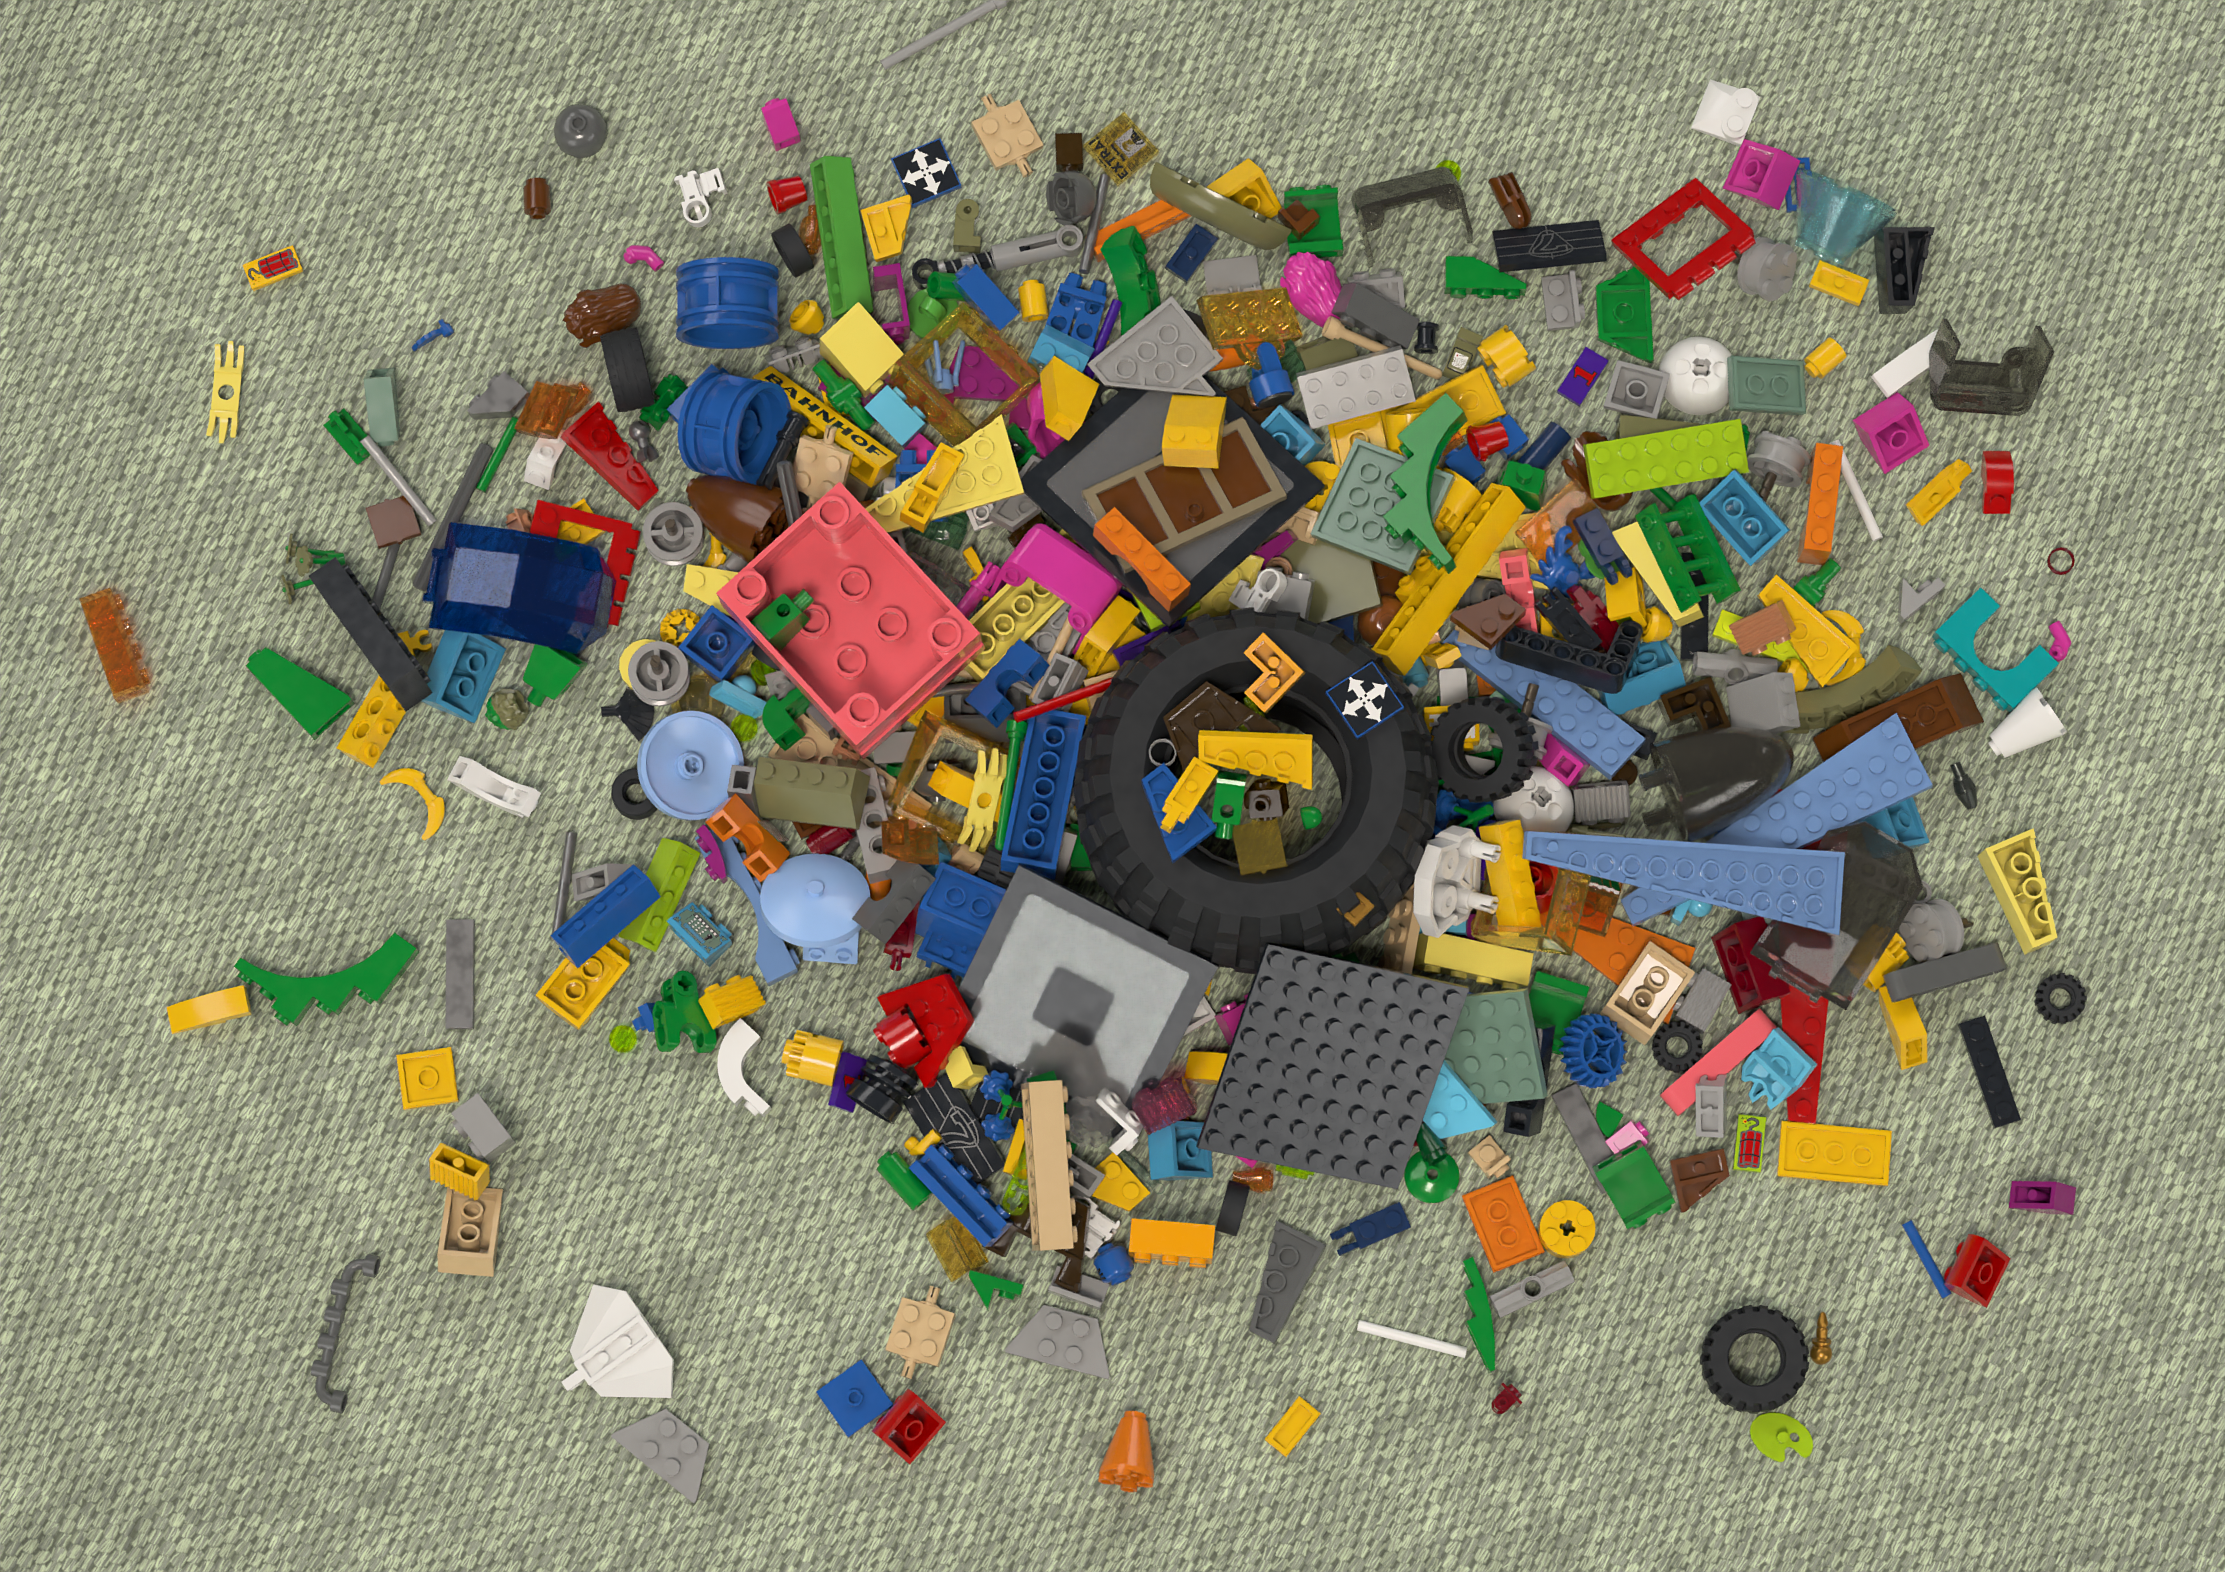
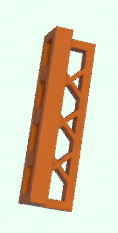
M1162 200L1155 202L1099 230L1094 247V256L1097 262L1104 260L1105 257L1100 250L1102 245L1112 234L1121 229L1135 226L1142 240H1145L1191 217V215Z

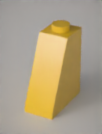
M1053 356L1040 373L1045 424L1047 428L1069 441L1082 426L1099 383L1056 356Z
M1119 595L1085 635L1073 660L1079 662L1088 670L1086 677L1089 679L1096 677L1112 655L1113 650L1117 648L1131 629L1141 611Z
M940 761L928 785L942 796L969 808L975 778L974 774ZM1000 790L995 816L993 820L997 823L999 819L1002 790ZM982 793L977 798V804L980 808H986L991 803L989 793Z
M1886 985L1879 988V1004L1901 1070L1927 1063V1033L1913 999L1909 998L1892 1003Z

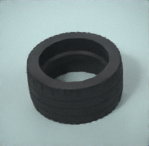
M637 327L601 335L602 349L617 411L628 412L654 405L652 387Z

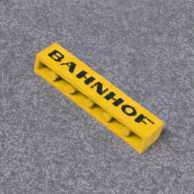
M769 366L753 376L752 379L772 382L781 386L788 396L791 411L797 412L809 420L808 427L803 429L800 437L806 435L814 439H823L826 425H833V427H837L834 443L842 449L853 452L849 469L851 474L871 488L889 476L897 458L896 454L774 367Z

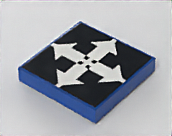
M940 138L891 158V162L906 195H910L912 198V208L962 188Z
M1373 661L1325 692L1356 739L1364 736L1404 709V706Z

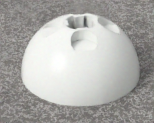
M1690 337L1674 344L1665 353L1659 366V371L1670 374L1665 392L1667 401L1678 410L1692 415H1706L1724 407L1729 402L1727 358L1732 356L1730 351L1720 342L1707 337Z
M1531 766L1530 770L1533 771V775L1530 780L1523 781L1524 787L1513 792L1512 796L1493 802L1497 822L1520 819L1523 831L1565 833L1574 813V800L1570 788L1547 771L1546 768Z

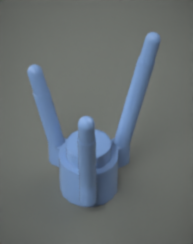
M920 339L919 343L929 377V388L932 389V393L938 395L953 393L954 386H959L958 376L965 341H960L952 375L949 369L941 368L938 340L933 341L936 368L933 373L925 341Z

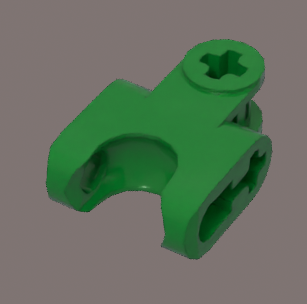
M678 971L671 979L666 980L662 984L660 990L662 1001H656L653 1007L652 1015L657 1048L660 1052L673 1051L680 1043V1032H684L691 1039L694 1051L697 1053H711L717 1044L716 1031L712 1029L698 1001L696 978L688 971Z

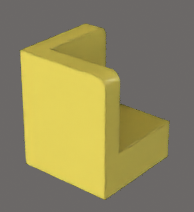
M963 1046L954 1049L948 1057L949 1063L945 1070L953 1088L969 1090L981 1082L985 1075H989L985 1066L972 1065L968 1053Z

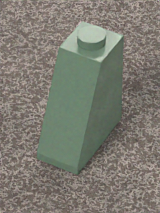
M395 367L370 369L363 379L370 437L375 443L378 442V446H390L394 444V441H398L400 437Z

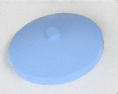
M700 711L678 712L658 721L645 735L637 759L639 781L651 803L666 815L687 821L709 818L714 810L728 799L727 789L732 765L744 766L743 753L734 733L718 718Z
M804 854L784 861L777 871L773 874H768L761 888L760 909L766 925L775 935L786 942L807 948L829 947L848 940L862 928L852 918L867 898H870V889L862 873L849 862L827 854Z

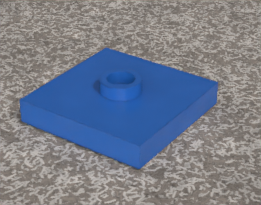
M862 1359L816 1391L848 1438L893 1406V1403Z

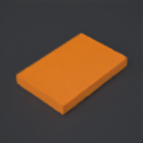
M1513 1175L1462 1195L1493 1273L1545 1253Z

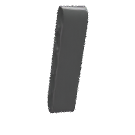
M1997 942L1899 969L1884 975L1883 978L1893 1003L1993 975V972L1996 974L2006 970L2007 966Z

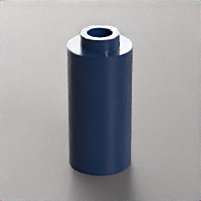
M1550 422L1517 462L1529 464L1532 467L1545 471L1571 440V436L1561 426Z

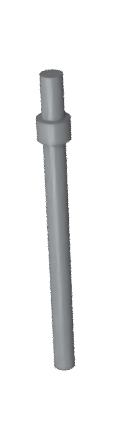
M989 0L880 60V63L884 70L987 13L1006 7L1007 2L1011 0Z

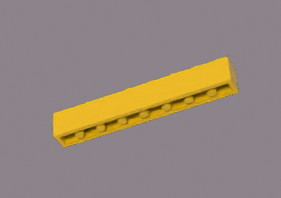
M1494 483L1489 485L1445 546L1457 567L1448 574L1443 568L1437 570L1432 564L1373 646L1372 650L1383 657L1382 662L1388 670L1403 676L1408 673L1453 608L1458 604L1463 594L1474 582L1481 569L1487 564L1496 548L1502 543L1514 523L1518 521L1519 516L1526 507L1510 487Z

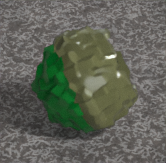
M502 688L489 697L485 716L494 726L500 729L517 730L519 726H522L530 710L528 703H525L524 695L521 691Z

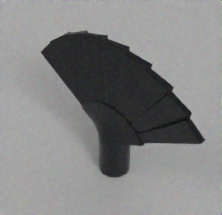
M627 686L623 696L616 705L601 707V716L618 717L639 742L652 725L654 706L643 702Z

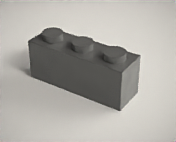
M1358 283L1343 284L1331 312L1340 318L1339 321L1342 324L1356 327L1361 330V335L1369 339H1377L1382 342L1381 344L1390 348L1401 345L1402 349H1408L1420 321L1418 318Z

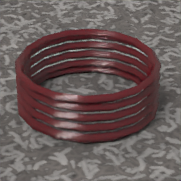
M2062 547L2054 549L2047 559L2049 569L2058 575L2070 572L2075 563L2072 552ZM2059 550L2067 552L2072 559L2071 568L2063 572L2055 570L2050 563L2052 553Z

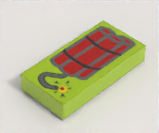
M1738 1115L1732 1170L1761 1172L1766 1117Z

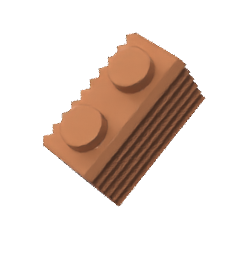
M1783 600L1729 625L1741 653L1744 655L1751 652L1753 656L1767 650L1766 644L1775 641L1776 645H1779L1791 639L1790 633L1796 630Z

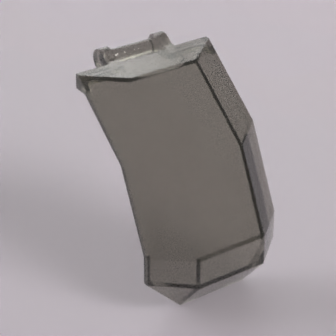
M1866 821L1828 830L1816 849L1819 851L1845 852L1839 935L1772 919L1750 952L1772 966L1768 974L1772 978H1780L1810 996L1809 1000L1816 1004L1823 996L1844 1010H1847L1923 889L1913 849Z

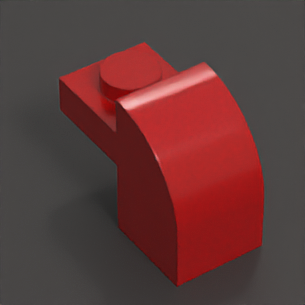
M1983 451L1981 478L1983 481L1982 512L1983 514H2010L2011 497L2014 494V468L2010 451Z

